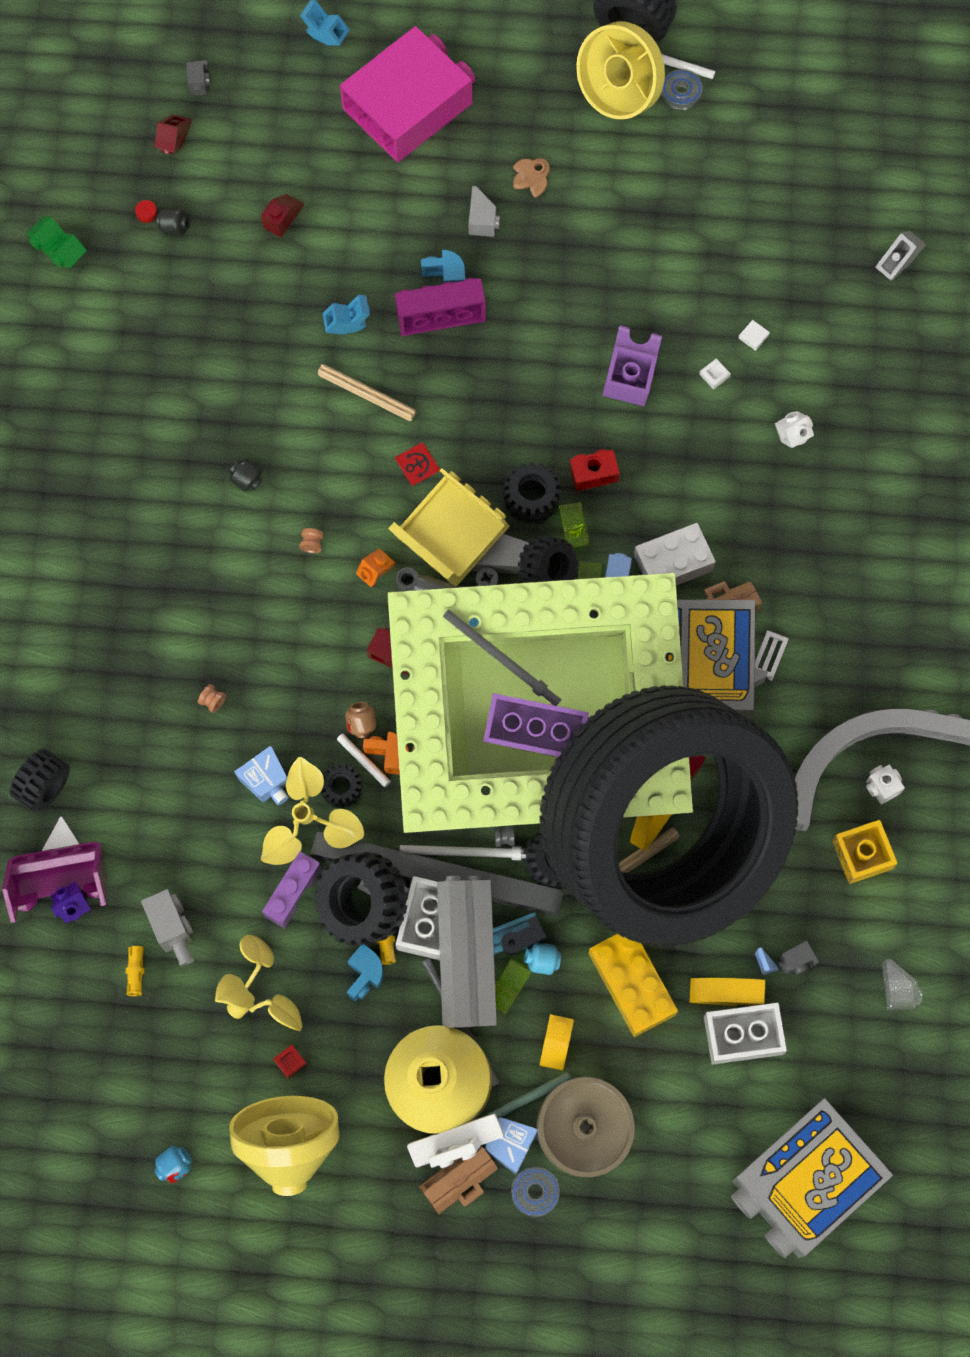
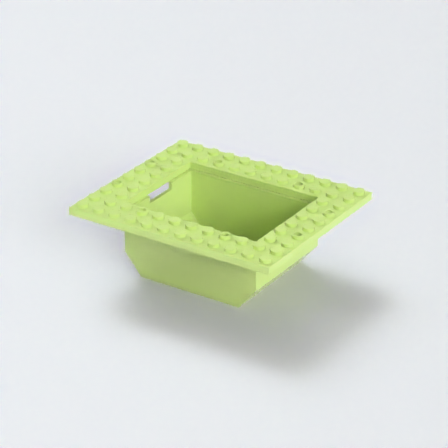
M675 573L388 592L404 833L540 823V815L542 814L540 806L542 805V796L545 794L544 787L547 785V777L551 774L550 769L555 765V756L483 742L493 693L549 705L552 704L541 695L540 697L532 692L533 689L447 621L443 615L448 609L470 627L472 626L469 624V621L472 618H476L479 624L472 628L535 679L548 685L547 688L562 699L557 706L589 712L588 717H590L591 715L594 716L598 709L602 710L604 705L612 703L616 698L621 699L623 695L631 694L634 688L636 691H640L643 688L653 686L658 688L662 685L683 686ZM596 610L598 617L595 619L591 618L589 612ZM666 653H671L673 655V660L671 662H668L665 659ZM408 671L410 673L409 679L403 680L401 673ZM413 743L415 746L414 751H406V745ZM689 757L669 764L649 778L637 791L623 817L693 813ZM483 786H488L490 788L489 795H483L481 793V788Z

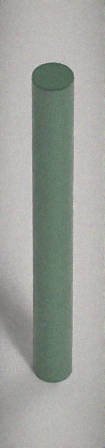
M566 1072L482 1117L495 1113L498 1119L551 1092L558 1085L571 1080V1077Z

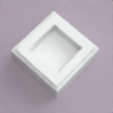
M752 320L739 335V339L756 351L767 339L770 332Z
M717 359L700 370L699 373L713 390L727 380L731 374Z

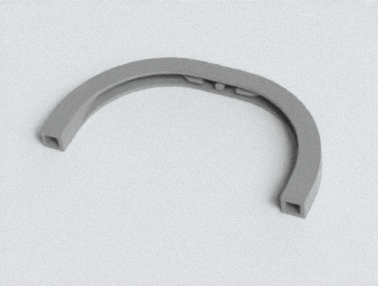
M887 709L860 715L837 726L813 747L794 778L797 784L796 790L798 791L797 800L799 801L797 808L798 816L796 818L798 822L795 829L801 831L808 829L814 794L820 776L828 764L847 747L868 737L888 733L914 734L970 746V720L963 719L957 714L941 715L935 710Z

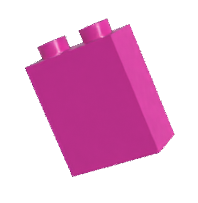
M415 26L340 84L342 109L398 163L472 104V83L475 82V76L465 62L459 61L455 64L447 56L446 47L439 37L434 34L427 37Z

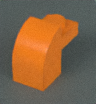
M388 732L387 741L377 736L364 739V754L385 755V773L400 775L397 734Z

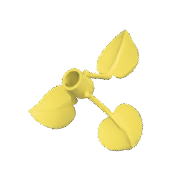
M298 757L289 770L286 789L292 799L301 800L304 798V800L300 801L292 809V816L295 819L293 821V834L285 826H276L265 836L261 861L268 864L283 865L294 861L299 851L301 852L302 843L295 838L298 835L299 823L309 824L315 820L327 825L324 830V838L330 846L338 849L347 848L364 837L362 823L348 810H333L330 813L329 821L315 815L314 810L306 803L309 801L308 796L315 797L320 794L324 787V777L316 766L304 758Z
M249 934L244 936L240 941V950L247 960L256 963V968L245 986L239 977L233 974L224 975L218 983L215 1002L228 1004L227 1010L229 1014L236 1019L242 1018L248 1011L253 1013L256 1009L269 1005L268 1012L276 1021L300 1032L302 1022L299 1010L287 997L275 995L272 1000L268 999L254 1005L255 998L248 991V988L259 972L261 965L267 968L273 965L274 955L270 947L260 938Z

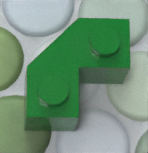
M43 216L26 233L30 238V244L50 257L58 267L70 268L87 251L73 234H66L52 217Z

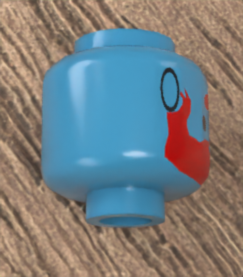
M171 1146L155 1159L157 1167L154 1170L155 1174L161 1181L166 1180L169 1183H176L191 1170L190 1163H192V1159L183 1147Z

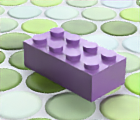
M493 693L483 742L559 757L561 754L560 750L567 745V740H571L574 736L573 733L580 729L579 726L588 721L589 712Z

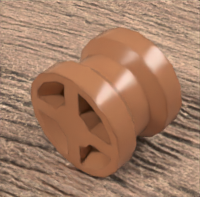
M312 528L303 529L301 533L303 541L300 542L299 548L308 553H320L322 550L320 542L324 537V533Z
M209 684L200 694L198 703L202 706L206 705L210 712L215 713L224 703L226 694L216 691L215 687Z

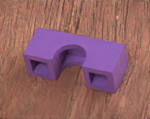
M299 851L262 911L264 917L285 929L297 910V903L303 892L307 888L310 889L322 870L320 863Z

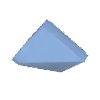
M758 948L755 956L762 974L766 975L778 971L777 965L762 948Z

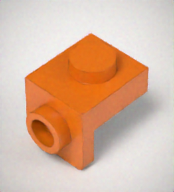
M379 548L362 559L356 574L367 585L373 587L380 576L393 569L395 562Z

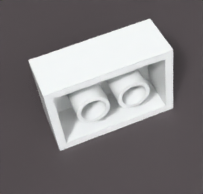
M698 523L635 546L634 558L642 575L675 573L676 585L712 572L716 562Z
M413 876L406 905H408L407 912L403 914L404 921L399 929L396 949L440 960L437 882Z
M778 1003L706 1012L704 1016L712 1065L779 1056L787 1051Z

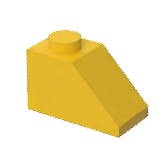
M550 1014L540 1066L563 1071L574 1022L573 1019Z

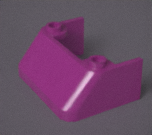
M87 842L17 855L9 859L2 891L11 923L16 922L19 910L29 911L33 909L34 905L37 904L38 898L48 897L59 888L66 887L75 881L86 896L99 898L101 906L106 905L108 887L101 844L99 842Z

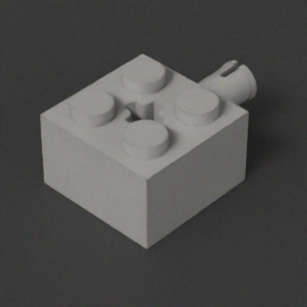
M166 889L142 900L141 903L159 945L165 952L174 950L180 966L192 963L194 958L190 953L187 943L192 941L190 934L193 933V930L185 915H181L184 909L176 894L171 895L169 890Z

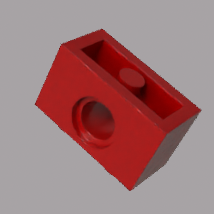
M602 449L594 454H579L570 459L569 469L575 491L619 482L620 473L613 450L607 451ZM596 466L599 470L591 471L589 467Z

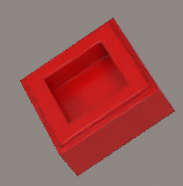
M293 1044L273 1058L287 1079L307 1065Z

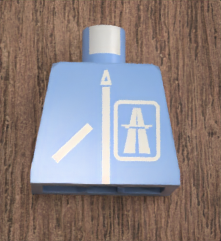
M271 746L234 771L238 780L262 802L272 797L279 806L288 800L289 797L283 790L288 779Z
M499 1118L504 1136L488 1142L484 1149L489 1155L517 1174L537 1133V1129Z

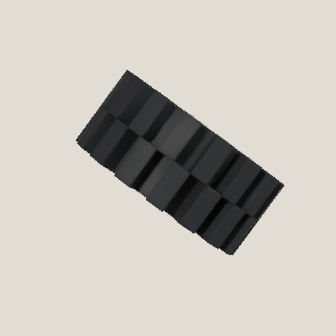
M338 763L334 764L335 767L333 768L329 766L327 768L328 771L322 773L324 777V787L321 791L323 798L335 808L336 806L344 808L345 805L348 807L352 806L351 803H356L358 796L360 797L362 794V782L357 770H354V767H347L344 763H342V766H339ZM345 778L350 782V788L346 793L338 794L333 791L332 784L336 779Z

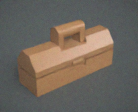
M723 581L704 589V594L707 598L705 600H755V612L760 610L762 604L751 582L729 590L726 582ZM720 592L724 593V595L713 598V595L718 594Z
M481 1145L474 1157L463 1160L462 1157L455 1159L453 1164L441 1169L419 1186V1188L438 1214L458 1199L465 1208L484 1193L479 1183L498 1168ZM472 1185L474 1186V1188L471 1191L462 1196L461 1193H463Z

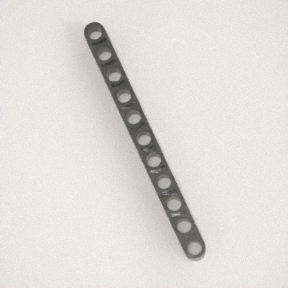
M316 832L310 856L322 861L331 862L343 855L370 852L380 854L383 858H388L392 861V867H397L401 872L400 878L412 882L413 876L436 882L446 881V876H460L461 880L466 881L467 876H481V880H491L492 902L549 916H559L564 892L555 888L360 841L347 848L338 849L327 843L322 832Z

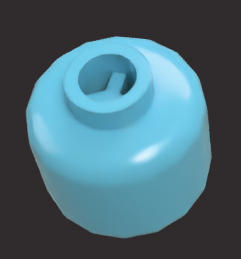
M536 942L532 945L531 949H526L524 962L528 963L529 970L533 973L551 975L555 970L559 969L561 953L558 952L555 945Z

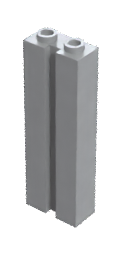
M446 876V881L437 882L443 1026L455 1028L497 1025L491 880H481V876H467L466 881L461 880L460 876Z

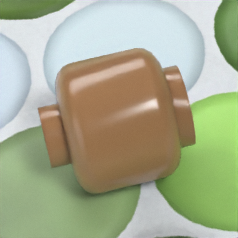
M357 702L350 705V708L345 713L348 732L356 735L358 738L368 737L376 729L377 725L374 708L366 702Z

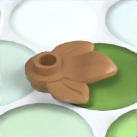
M537 158L533 161L529 159L519 160L513 166L515 171L518 172L513 181V188L520 190L530 187L535 198L540 196L547 187L546 177L550 172L549 163L543 158ZM537 166H543L540 171H536Z

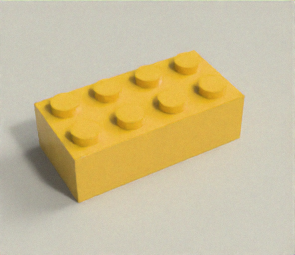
M616 934L589 949V956L634 1038L676 1016L678 1010L641 943Z

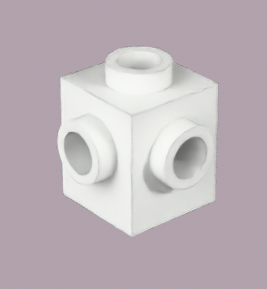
M798 411L787 414L784 419L775 423L781 442L791 448L804 444L807 439L814 436L811 428L813 423L810 417Z
M890 764L884 768L880 765L869 772L870 776L866 781L867 790L873 797L876 796L881 805L900 795L905 789L901 783L902 778L896 769H892Z

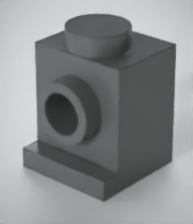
M207 60L186 62L190 95L203 96L207 94V85H210V71Z
M807 941L784 952L779 957V966L785 975L793 972L798 975L809 969L808 964L812 968L819 962Z

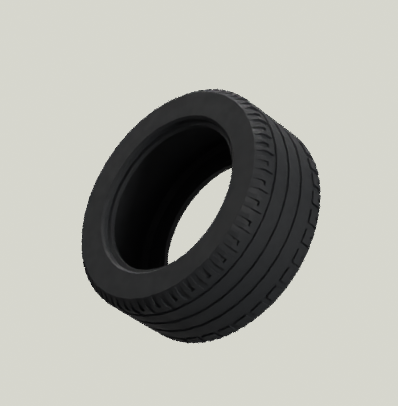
M662 685L659 688L653 686L643 688L640 691L635 690L631 694L623 695L621 699L616 698L612 703L604 705L602 710L598 709L594 716L588 717V721L579 726L580 729L573 733L574 736L571 740H567L565 748L563 747L560 750V756L556 757L555 765L550 769L551 774L547 777V785L544 787L545 794L541 799V840L543 849L546 852V858L557 879L613 932L641 944L659 947L661 945L665 947L671 945L679 946L680 944L686 945L690 942H697L699 939L704 940L709 935L713 936L718 931H723L727 926H731L735 921L740 920L753 906L755 907L758 901L764 897V894L769 891L772 883L775 882L790 853V847L793 844V837L796 833L795 827L798 822L796 820L798 816L797 808L799 806V801L797 800L798 791L796 790L797 784L794 780L795 776L792 772V767L781 747L764 729L716 697L703 691L683 686ZM696 755H713L719 777L717 803L707 828L697 842L681 857L659 869L644 873L621 872L617 857L619 828L624 813L637 791L649 778L673 762Z

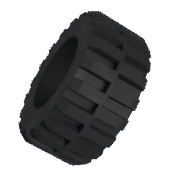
M594 0L593 3L594 15L601 27L613 22L632 23L644 29L654 39L656 44L665 38L677 13L676 0Z
M362 852L340 856V858L332 860L329 866L323 869L321 872L323 877L318 878L316 884L318 891H315L314 899H317L315 908L316 912L320 914L319 920L321 924L327 927L325 930L330 936L335 935V940L340 943L345 942L346 945L361 946L383 941L397 931V926H401L404 921L402 915L407 912L408 905H405V900H408V892L404 890V886H406L404 879H401L399 876L401 872L397 867H392V861L388 858H383L382 855L377 853ZM357 878L366 884L371 895V909L366 919L358 915L352 904L351 891Z

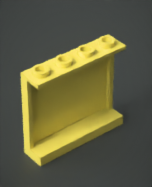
M441 469L440 472L444 477L401 526L394 522L388 529L446 580L457 587L510 526L504 520L506 515L498 508L492 510L489 507L491 503L482 495L479 498L475 496L476 491L467 483L464 486L459 483L461 479L454 472L451 471L448 474L445 470Z

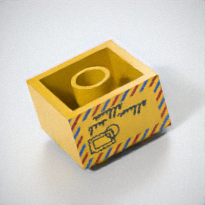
M880 820L836 834L832 840L849 884L893 870L898 864Z

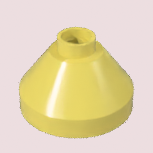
M613 22L591 32L580 47L576 68L578 82L585 98L598 112L613 119H628L645 112L657 101L665 80L664 61L656 42L644 29L628 22Z
M428 1026L410 1033L397 1044L386 1065L384 1084L388 1101L402 1121L419 1131L438 1134L474 1121L481 1114L490 1096L492 1074L484 1051L470 1036L455 1028ZM440 1066L441 1084L424 1086L423 1074L428 1067Z
M282 1096L253 1103L239 1111L232 1118L229 1125L233 1153L266 1183L272 1185V1189L276 1194L282 1196H291L303 1192L307 1187V1181L311 1179L339 1140L338 1114L336 1110L325 1101L306 1096Z

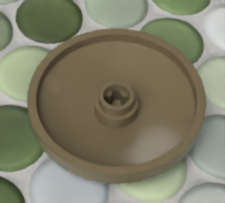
M580 1077L563 1082L547 1095L539 1110L537 1134L541 1148L554 1166L572 1176L596 1177L610 1172L625 1159L634 1139V1118L627 1100L614 1086L597 1078Z

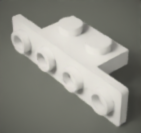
M494 1113L448 1131L411 1142L407 1145L415 1167L430 1163L431 1168L438 1165L444 1168L453 1164L455 1159L462 1157L463 1160L474 1157L481 1145L502 1138L504 1132L497 1115Z

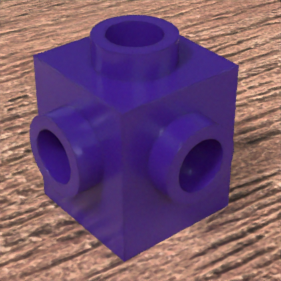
M76 881L66 887L59 888L54 894L50 895L54 903L50 906L57 918L61 916L65 924L79 919L82 914L91 910L86 897Z

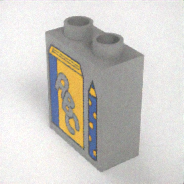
M677 600L683 687L694 688L708 693L746 718L754 719L755 600ZM666 653L665 659L668 662H671L673 660V655L671 653Z
M824 1098L732 1180L738 1190L731 1195V1198L748 1218L752 1219L758 1212L772 1227L765 1234V1238L783 1258H786L792 1251L800 1258L806 1256L888 1181L893 1174Z

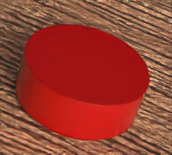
M144 200L136 205L135 213L139 221L149 223L155 220L157 209L153 202Z

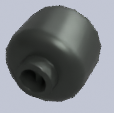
M166 207L157 216V227L164 235L182 236L190 227V218L182 208Z
M238 459L228 472L230 474V481L244 492L250 488L255 490L262 481L259 478L261 469L249 459H243L242 461Z

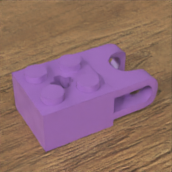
M622 325L619 326L602 396L645 406L657 361L661 335L652 333L647 343L637 344L630 338V328Z

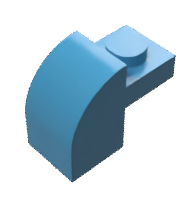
M310 0L300 15L308 26L306 32L315 40L326 45L340 46L350 30L339 15H327L316 0Z
M442 250V258L431 256L421 259L422 277L443 276L444 283H455L465 280L464 263L452 251Z
M358 295L349 305L332 303L322 313L326 333L348 334L364 329L366 327L365 319L370 315L366 296Z
M361 945L347 961L348 965L360 974L359 978L347 991L348 996L355 1002L358 998L363 999L371 989L369 987L370 984L379 989L384 975L379 957L366 945Z

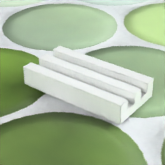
M767 630L755 660V668L766 671L778 640L782 641L772 670L767 673V678L772 681L789 638ZM769 637L774 638L763 668L760 669L758 665Z

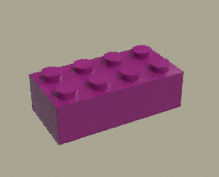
M468 278L461 282H445L438 286H423L420 289H405L399 293H394L401 336L486 321V301L481 278Z

